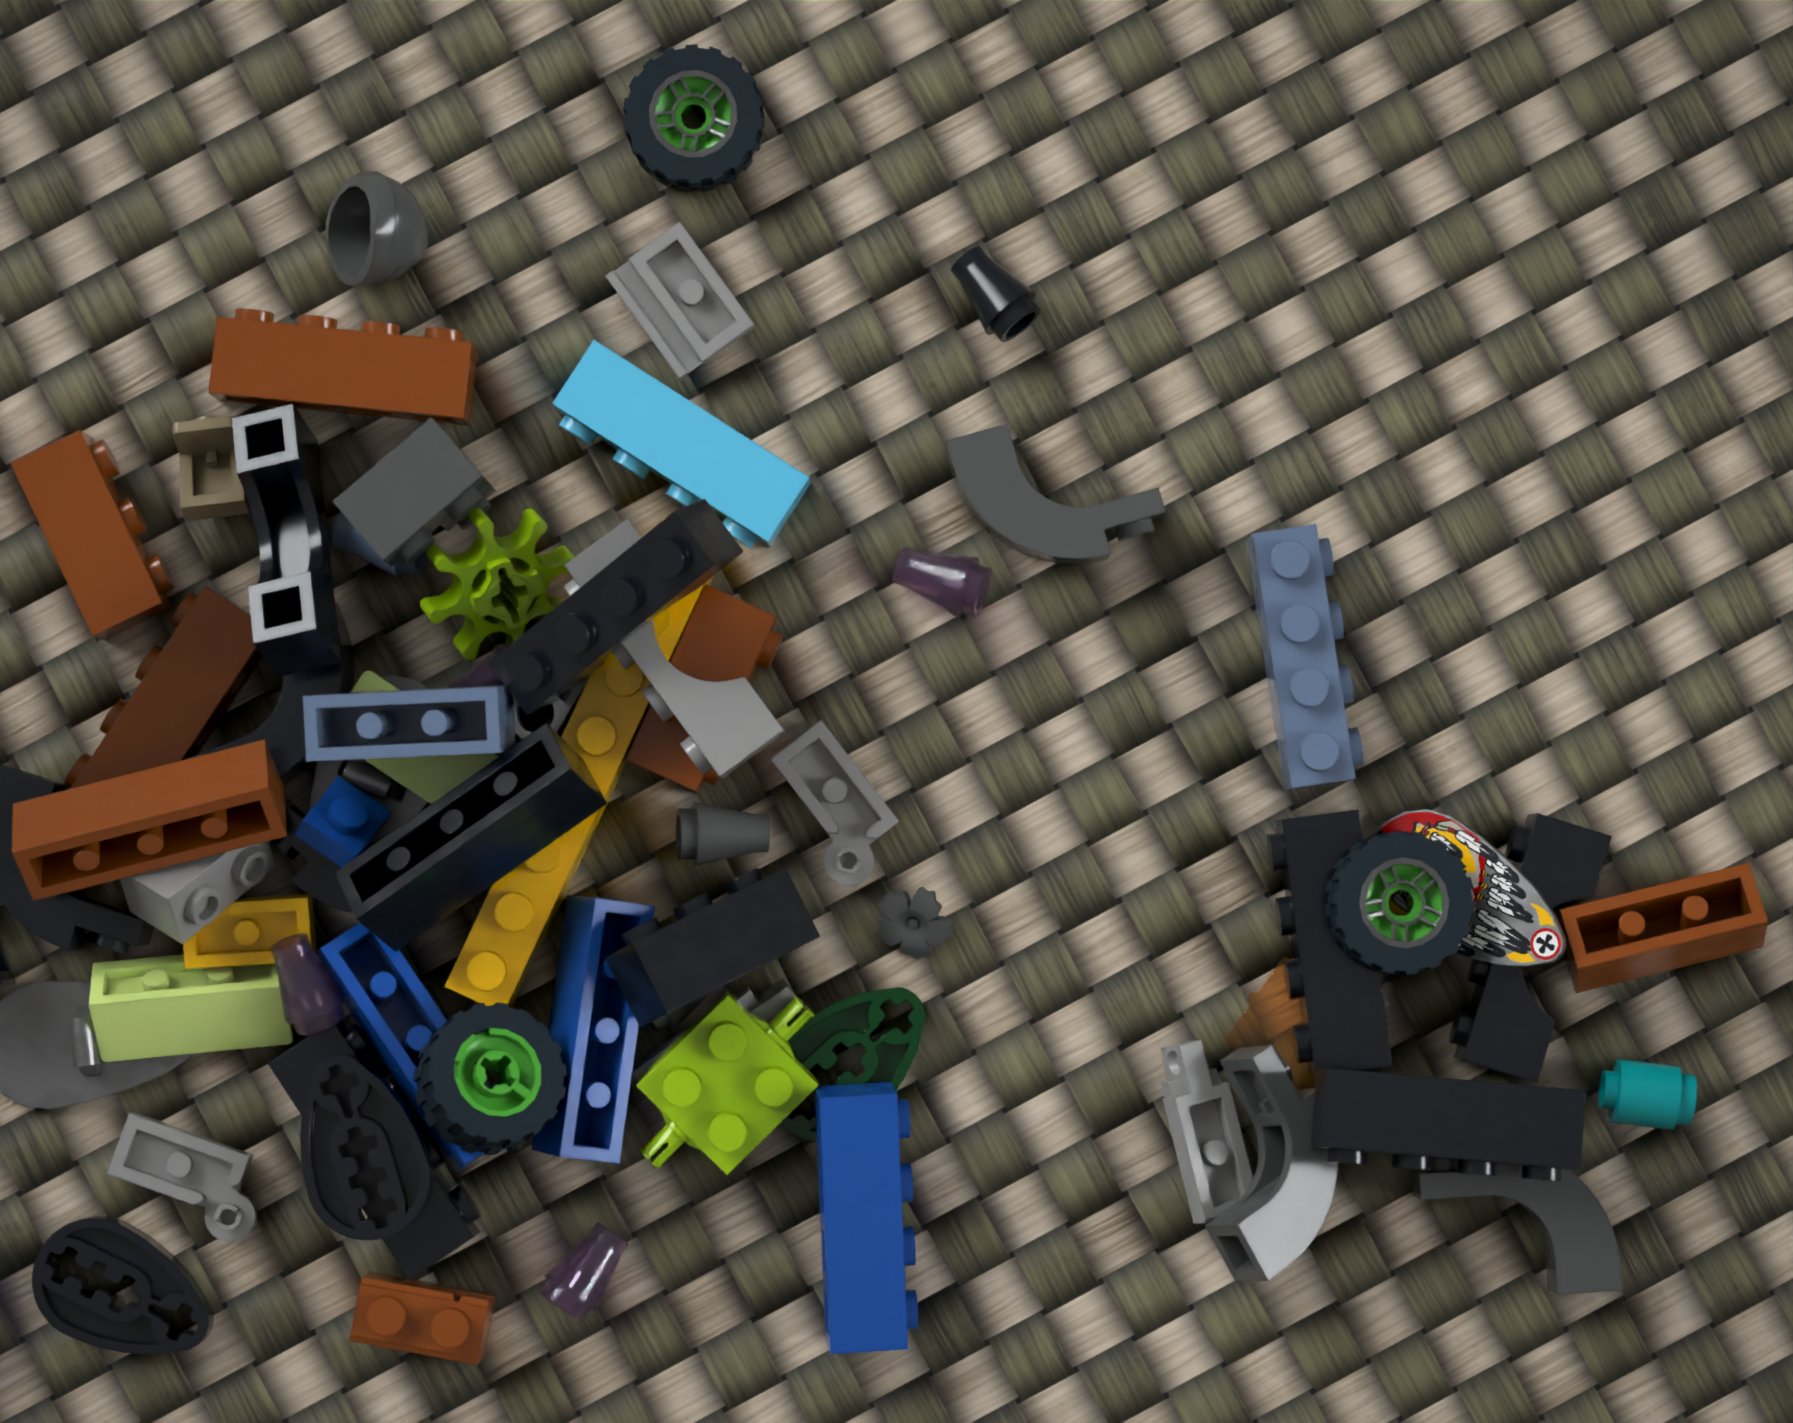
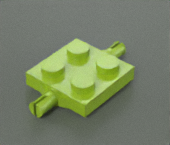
M726 991L636 1080V1087L660 1109L666 1123L644 1147L640 1148L644 1157L647 1160L651 1158V1164L659 1169L686 1142L689 1146L703 1151L728 1175L819 1086L818 1080L795 1058L788 1042L811 1017L815 1016L807 1005L804 1006L803 1001L795 996L769 1023L767 1020L748 1012Z

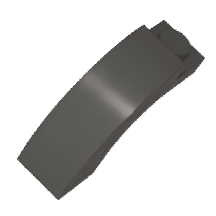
M1008 424L945 441V451L957 489L974 517L1001 542L1025 555L1040 560L1064 564L1093 563L1107 560L1111 552L1106 533L1115 531L1118 541L1155 531L1152 521L1162 518L1166 512L1159 487L1085 507L1067 506L1046 498L1024 476L1016 456Z
M1272 1045L1238 1048L1220 1061L1254 1124L1258 1139V1164L1248 1190L1239 1201L1205 1225L1235 1281H1269L1294 1262L1307 1249L1319 1232L1329 1211L1336 1187L1338 1163L1327 1162L1328 1149L1311 1148L1315 1088L1295 1089L1292 1083V1071L1281 1055L1275 1052Z
M1433 1158L1431 1171L1411 1170L1413 1196L1420 1200L1495 1195L1510 1198L1523 1206L1533 1217L1542 1234L1545 1248L1548 1289L1557 1295L1623 1290L1619 1248L1608 1216L1591 1190L1570 1170H1562L1561 1182L1522 1179V1166L1497 1164L1496 1176L1457 1173V1160Z

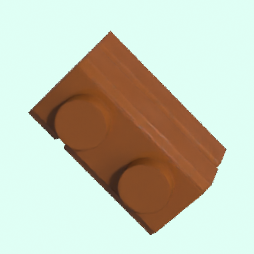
M370 1271L361 1279L350 1341L478 1365L485 1356L496 1294L416 1279L408 1280L406 1278L403 1281H399L395 1275Z

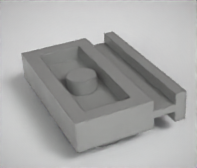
M680 222L630 257L629 261L618 269L612 270L605 275L681 381L703 363L706 364L755 328L752 320Z

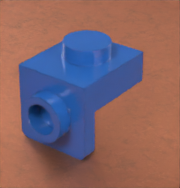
M338 776L302 820L294 836L342 868L372 846L391 811Z

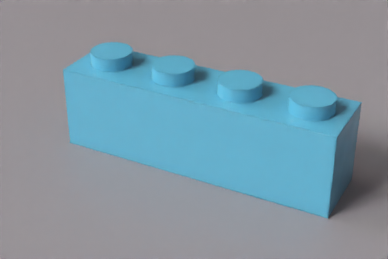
M596 340L592 341L552 403L556 411L564 416L559 423L562 429L591 446L596 437L618 450L612 460L642 480L646 478L650 471L671 484L665 494L683 507L705 499L714 512L724 518L722 523L734 539L750 549L756 540L770 548L811 484L810 477Z

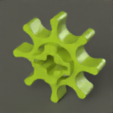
M474 508L470 511L469 518L476 528V538L468 550L454 555L446 553L437 545H431L426 551L427 557L437 570L452 573L453 579L449 588L442 594L423 598L420 601V607L433 624H439L452 615H465L463 628L453 638V644L466 660L476 658L480 643L491 633H506V644L509 646L523 635L525 626L532 618L538 615L549 614L563 602L559 597L547 596V589L554 577L561 573L569 572L564 565L575 556L564 545L557 547L548 554H535L536 543L548 527L534 509H526L523 512L520 525L515 532L508 536L496 537L494 536L493 522L482 509ZM499 569L503 571L501 576L498 574ZM499 593H501L500 600L496 597Z

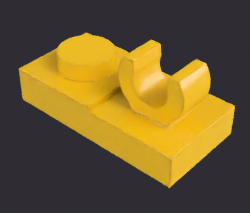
M309 894L238 898L211 923L205 925L183 944L185 969L314 961L317 957L312 896Z

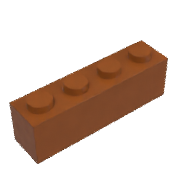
M245 308L236 309L235 318H216L208 393L219 401L276 407L293 404L296 409L427 421L432 417L437 423L470 426L478 350L472 342L463 341L464 333L462 331L429 327L425 329V337L400 335L399 325L377 321H363L361 331L336 329V319L317 315H299L298 325L273 322L274 313Z
M266 739L13 803L12 854L33 901L287 836L284 786Z

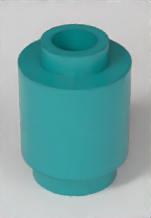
M1617 1059L1612 1071H1602L1598 1089V1106L1601 1109H1608L1611 1123L1673 1130L1676 1124L1689 1126L1693 1120L1697 1099V1080L1694 1074L1682 1073L1679 1066Z

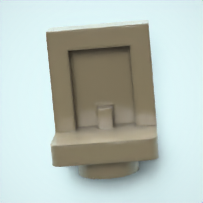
M206 415L191 421L176 422L172 425L173 439L179 452L180 505L185 521L249 514V502L236 470L232 418L235 417L233 416L218 417Z

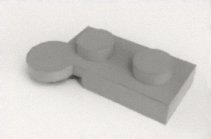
M821 720L776 754L771 760L833 840L826 848L823 857L824 869L828 877L837 884L855 886L864 882L872 872L874 857L869 845L899 823V820Z
M136 1112L128 1114L107 1174L189 1204L205 1207L204 1219L206 1227L212 1236L221 1241L233 1242L241 1240L251 1233L256 1225V1206L248 1195L241 1192L254 1156L253 1154Z

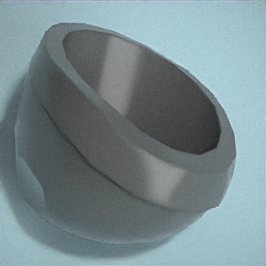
M377 171L361 172L352 176L339 188L328 211L325 241L330 263L336 276L343 283L351 286L380 284L386 280H393L402 276L422 259L428 245L427 222L417 199L400 182Z

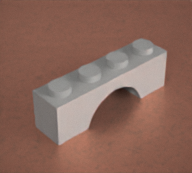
M628 519L564 565L574 578L564 585L570 596L642 538ZM654 618L612 651L625 670L634 663H637L651 682L641 692L663 722L675 715L690 735L680 745L702 774L714 768L723 779L785 733L745 677L712 682L690 677L676 669L666 659L659 647L655 634Z

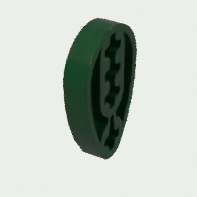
M894 987L866 991L834 1002L814 1013L815 1016L811 1017L788 1040L795 1058L808 1071L816 1064H819L825 1070L832 1067L838 1059L833 1048L840 1042L848 1048L859 1043L866 1050L860 1059L865 1069L857 1076L850 1070L844 1071L838 1077L837 1084L892 1082L895 1090H897L916 1055L925 1021V1010L919 997L906 988ZM890 999L896 1005L902 1003L905 999L910 1002L914 1009L908 1015V1019L912 1023V1027L908 1031L903 1033L899 1028L894 1027L881 1035L877 1040L873 1041L870 1039L871 1032L880 1025L879 1023L885 1017V1013L880 1007L884 1001ZM799 1113L793 1118L788 1115L781 1122L785 1128L797 1136L817 1142L816 1114L810 1119L803 1113Z

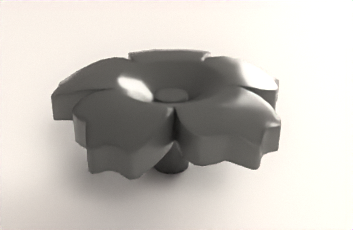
M920 887L911 900L906 891L896 893L888 890L885 897L879 903V907L884 915L881 916L878 922L879 930L877 934L889 946L899 944L902 941L900 951L916 959L930 957L932 946H941L943 941L951 937L954 932L952 928L953 920L948 917L938 916L942 905L936 900L935 891H928L924 887Z

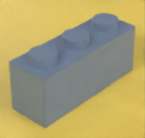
M505 685L328 693L303 696L306 762L503 753L515 746L513 696Z

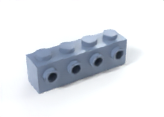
M1316 524L1252 533L1246 540L1284 791L1356 779L1354 766L1363 765V748L1358 728H1348L1344 703L1353 702L1354 693L1348 664L1338 665L1334 640L1344 638V628L1339 602H1328L1325 577L1334 575L1333 555L1329 538H1318Z

